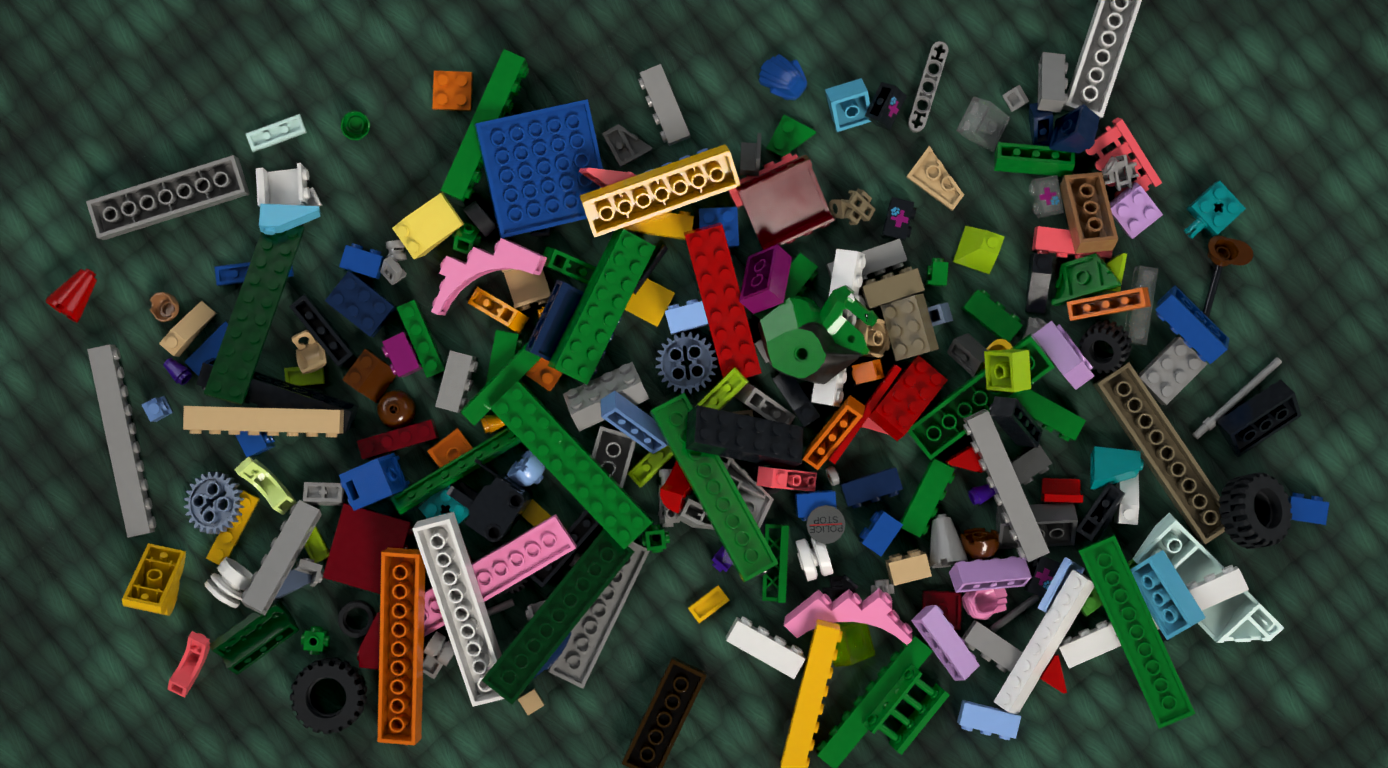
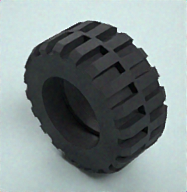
M1259 472L1235 477L1225 485L1221 492L1222 496L1219 498V514H1221L1222 518L1220 520L1221 524H1224L1226 534L1230 535V539L1246 549L1278 544L1288 534L1287 530L1291 527L1292 513H1290V508L1292 507L1288 501L1289 496L1287 492H1284L1283 485L1277 483L1278 480L1269 474ZM1254 505L1257 511V517L1254 511Z
M323 658L309 664L296 676V680L291 686L293 690L290 694V700L293 701L291 709L296 711V719L298 721L302 720L304 722L303 726L307 729L309 727L312 728V732L338 733L348 728L362 714L364 705L367 702V685L364 686L363 681L365 679L363 675L360 676L357 672L359 670L355 666L351 667L350 662L346 660L340 661V658ZM332 678L343 686L346 692V702L338 712L326 713L315 705L312 699V688L320 679Z

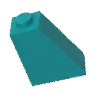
M1094 446L1090 455V489H1097L1107 486L1108 483L1114 484L1135 478L1139 471L1143 469L1144 461L1141 459V451Z

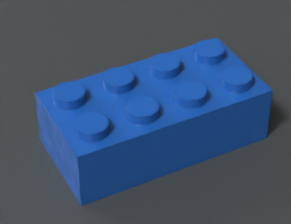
M1176 285L1158 300L1155 308L1157 311L1156 315L1162 321L1166 320L1170 324V329L1176 335L1180 334L1184 338V343L1189 348L1193 347L1198 352L1197 355L1202 361H1207L1211 364L1228 349L1230 339Z

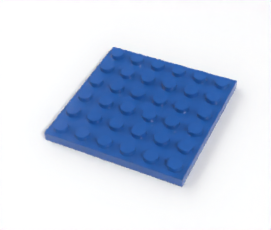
M588 99L475 123L500 238L587 219L579 196L601 187L581 174L579 170L580 168L588 167L603 169Z

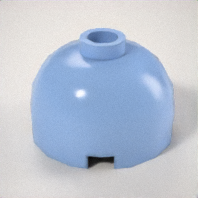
M527 450L521 455L523 458L519 462L515 461L507 473L512 481L523 487L540 483L544 478L542 474L545 470V466L530 450Z

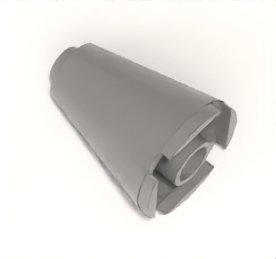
M946 514L936 515L931 525L930 567L944 568L951 567V565L958 561L968 562V557L951 517H947Z

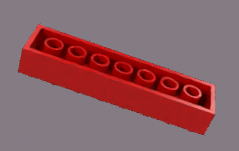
M722 223L684 232L722 378L734 367L746 378L762 374L745 308L739 302L741 293Z

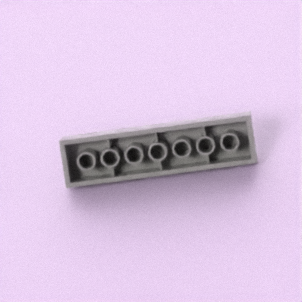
M232 155L86 201L97 238L107 240L250 195L239 158Z

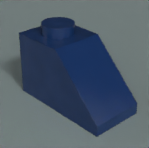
M1038 103L1029 104L1032 145L1050 146L1053 134V113L1051 111L1037 110Z

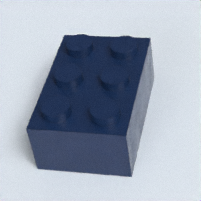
M351 271L346 273L325 300V302L359 329L373 338L397 309L395 305Z

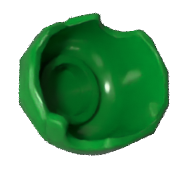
M351 111L342 118L340 128L343 135L348 139L361 140L368 134L370 122L368 117L361 111Z

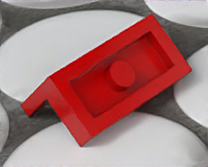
M1042 478L1041 501L1083 503V495H1080V479Z

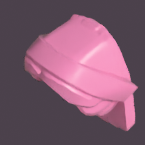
M1005 588L969 591L963 595L962 602L968 615L976 619L988 620L994 613L1007 610V593Z

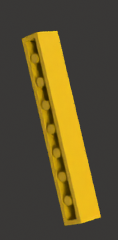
M820 619L816 621L780 768L809 767L810 758L808 753L813 751L815 740L812 738L813 734L818 732L819 722L817 718L818 715L823 713L824 704H822V699L827 697L829 686L826 685L827 679L832 678L833 668L831 664L832 660L836 661L838 649H835L836 644L841 642L843 631H840V624Z

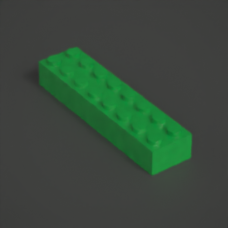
M503 49L440 190L445 195L465 204L468 200H472L475 190H473L474 185L480 182L483 175L481 170L484 165L475 123L503 118L507 113L510 114L514 105L512 100L514 96H518L522 87L520 82L522 78L525 79L529 72L528 63L525 58Z
M620 228L613 232L548 364L549 367L588 385L656 246L625 229Z
M1031 333L1011 348L1029 350L1031 385L1055 367L1053 361ZM984 368L920 416L908 430V433L931 460L966 434L963 428V424H965L963 418L983 409L989 411L995 396L1014 398L1022 391L986 390Z

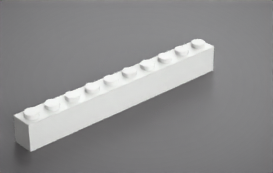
M1233 565L1223 568L1222 572L1217 575L1212 573L1205 576L1201 582L1193 581L1186 585L1201 611L1249 590L1240 569L1237 566L1233 567ZM1153 619V621H1154V623H1155V625H1156V627H1157V630L1160 629V628L1158 627V625L1156 624L1155 620ZM1105 620L1096 624V628L1092 630L1087 628L1078 632L1079 635L1076 637L1068 636L1063 638L1059 649L1068 668H1072L1120 647L1121 644L1111 621L1107 622Z

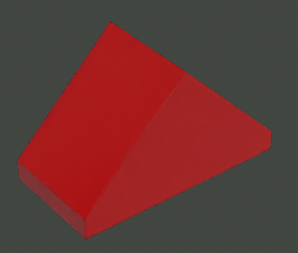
M1055 653L1040 679L1064 694L1067 693L1059 655Z

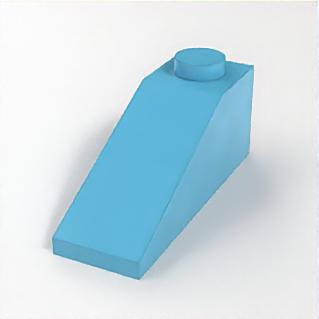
M260 204V231L267 235L282 233L321 216L319 206Z

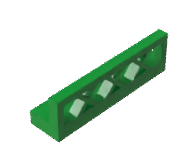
M765 524V540L767 543H769V540L772 542L769 546L770 548L775 545L779 550V556L776 558L777 560L779 559V567L775 565L779 571L773 580L767 574L763 576L762 601L786 603L789 525ZM769 528H780V537L777 540L773 541L769 537ZM779 540H780V548H779V547L777 546V544H776ZM772 583L778 589L777 597L766 596V589Z

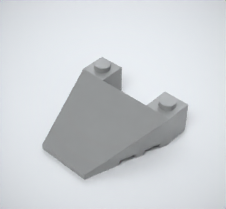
M720 456L760 529L774 499L761 486H756L757 482L733 458ZM688 498L676 519L693 528L714 530L701 504Z

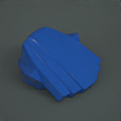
M778 54L776 57L773 56L770 60H766L761 67L758 80L760 84L770 88L772 94L785 100L798 99L807 87L806 77L797 60L789 61Z

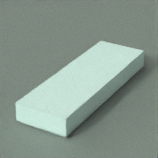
M298 114L248 132L246 136L252 152H256L305 134L307 131L301 115Z

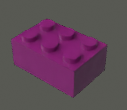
M778 244L748 256L739 302L753 314L784 303L792 257Z

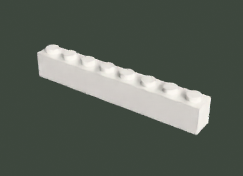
M836 249L829 296L834 289L847 285L854 291L853 296L859 301V288L863 282L862 270L866 264L865 254L858 251ZM844 309L842 316L854 326L856 316L848 309ZM846 368L826 384L814 383L811 402L840 407L844 397L842 392L843 385L847 379Z
M1075 570L1071 571L995 698L994 703L1009 713L1019 714L1095 587L1092 579Z

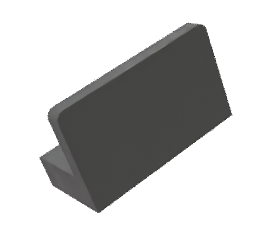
M761 133L757 134V143L741 142L740 175L759 176Z
M967 333L954 338L947 353L969 374L975 376L985 364L984 351L988 350Z

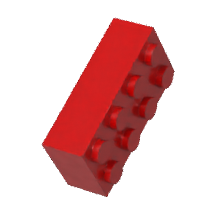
M918 355L897 378L868 418L898 441L908 432L948 379Z

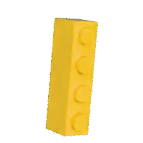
M671 210L621 229L635 233L685 240L684 232L693 229L694 216H690V212L679 211V214H675Z

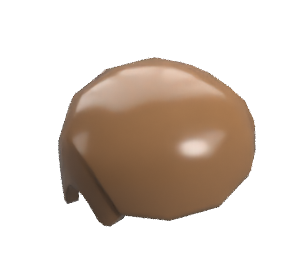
M159 292L150 298L152 303L150 311L157 320L169 322L177 316L179 303L175 296L166 292Z

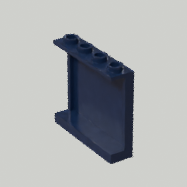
M557 280L525 350L550 361L584 292L563 281ZM604 350L600 360L604 357L606 350ZM596 367V369H595V371H594L592 377L595 376L598 367Z

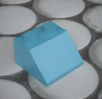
M862 78L825 89L828 106L837 132L871 122L865 117L870 106L868 90Z

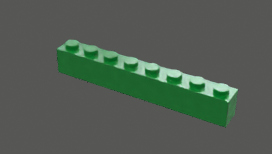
M914 634L909 644L906 645L902 642L901 645L903 647L900 651L896 650L889 658L891 662L878 671L877 679L875 681L871 680L865 687L866 692L864 695H859L853 702L854 707L850 711L847 710L841 717V723L838 726L834 725L828 734L830 736L826 741L822 740L816 748L818 750L816 752L817 756L831 768H838L866 734L868 729L863 723L901 678L904 671L911 664L919 669L933 652L931 648Z

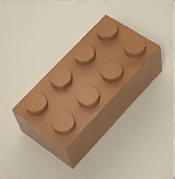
M1102 172L1064 175L1060 185V192L1075 254L1112 251L1118 241V236Z

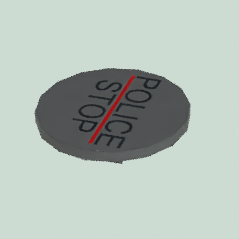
M823 505L811 511L807 518L806 526L812 539L819 543L829 544L841 538L845 530V520L838 509L833 506Z

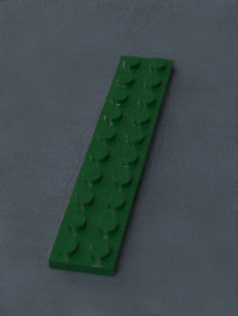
M297 226L274 235H267L261 232L204 390V395L243 406L305 230L303 226Z
M603 529L484 676L482 681L513 705L635 551L630 547L623 549Z

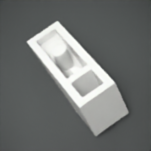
M1139 473L1135 478L1117 483V488L1123 491L1125 495L1114 514L1115 523L1138 525Z

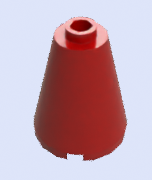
M87 268L85 271L80 269L46 298V303L59 313L66 315L68 319L78 323L97 282L96 274Z

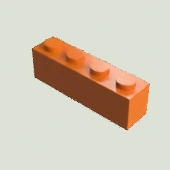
M1141 287L1067 302L1070 321H1077L1151 307L1148 287Z
M849 395L805 449L802 460L819 470L864 414L865 405Z

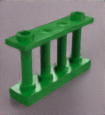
M912 664L904 671L901 678L863 723L871 733L875 734L877 730H880L891 739L888 743L901 755L950 696L937 683L932 688L921 680L920 677L923 673ZM914 684L927 693L921 703L908 694ZM902 699L915 708L908 718L896 709V706ZM890 714L903 723L896 733L883 724Z

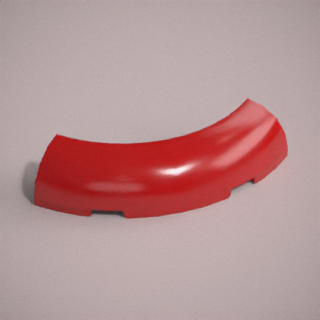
M676 460L667 481L660 488V497L663 504L669 510L679 513L685 505L684 498L687 495H691L693 489Z

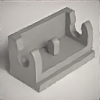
M304 482L303 502L309 505L343 506L345 503L344 493L346 491L341 486V483Z

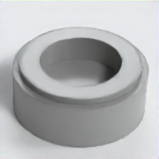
M833 466L826 468L830 484L832 486L839 484L840 479L836 469Z

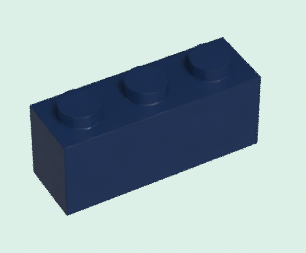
M896 467L840 484L846 506H851L852 509L863 506L862 502L870 500V503L881 500L880 496L888 494L889 497L900 494L899 490L903 489Z

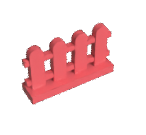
M1119 117L1111 121L1114 125L1112 128L1109 125L1105 127L1106 132L1095 138L1094 145L1090 149L1085 150L1088 155L1097 153L1099 159L1096 160L1094 165L1099 171L1104 169L1111 156L1127 155L1128 163L1136 162L1135 172L1139 174V177H1136L1132 184L1134 182L1138 183L1145 192L1149 190L1148 186L1150 184L1157 187L1162 183L1123 119ZM1120 137L1124 141L1122 144L1118 140V138ZM1114 142L1116 148L1104 155L1101 150ZM1129 153H1132L1134 157L1133 159H1130V157L1128 156ZM1142 169L1144 174L1140 175L1138 170ZM1115 182L1106 185L1109 187L1115 186ZM1128 187L1121 188V191H1117L1114 197L1118 196Z

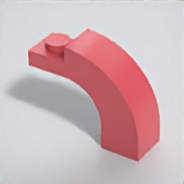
M193 631L190 633L185 653L177 669L169 679L167 690L184 698L186 697L198 677L210 650V639L206 638L205 635Z

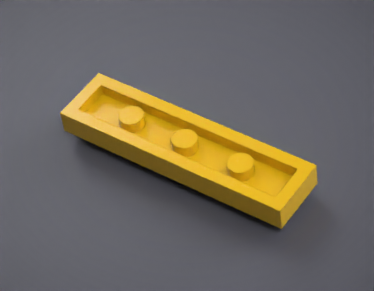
M244 490L239 495V497L244 498L243 501H240L244 508H239L242 515L236 516L238 522H232L233 528H227V532L220 531L206 559L218 565L225 557H230L260 498Z

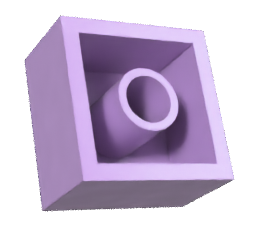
M1136 182L1132 184L1131 189L1126 188L1109 202L1113 218L1131 239L1163 215L1141 185Z

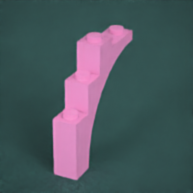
M500 238V241L496 243L494 254L481 248L473 247L468 253L467 263L455 257L446 256L441 262V270L439 274L446 277L440 283V291L432 303L433 308L431 312L445 316L458 294L472 281L485 274L498 270L516 269L540 275L547 257L503 238Z
M880 588L863 601L857 593H853L848 589L833 602L827 594L817 590L787 614L784 619V626L796 638L815 629L817 619L832 623L858 622L869 624L895 635L906 645L912 641L913 632L910 625L903 623L897 612L892 610L893 600L887 592L884 593Z

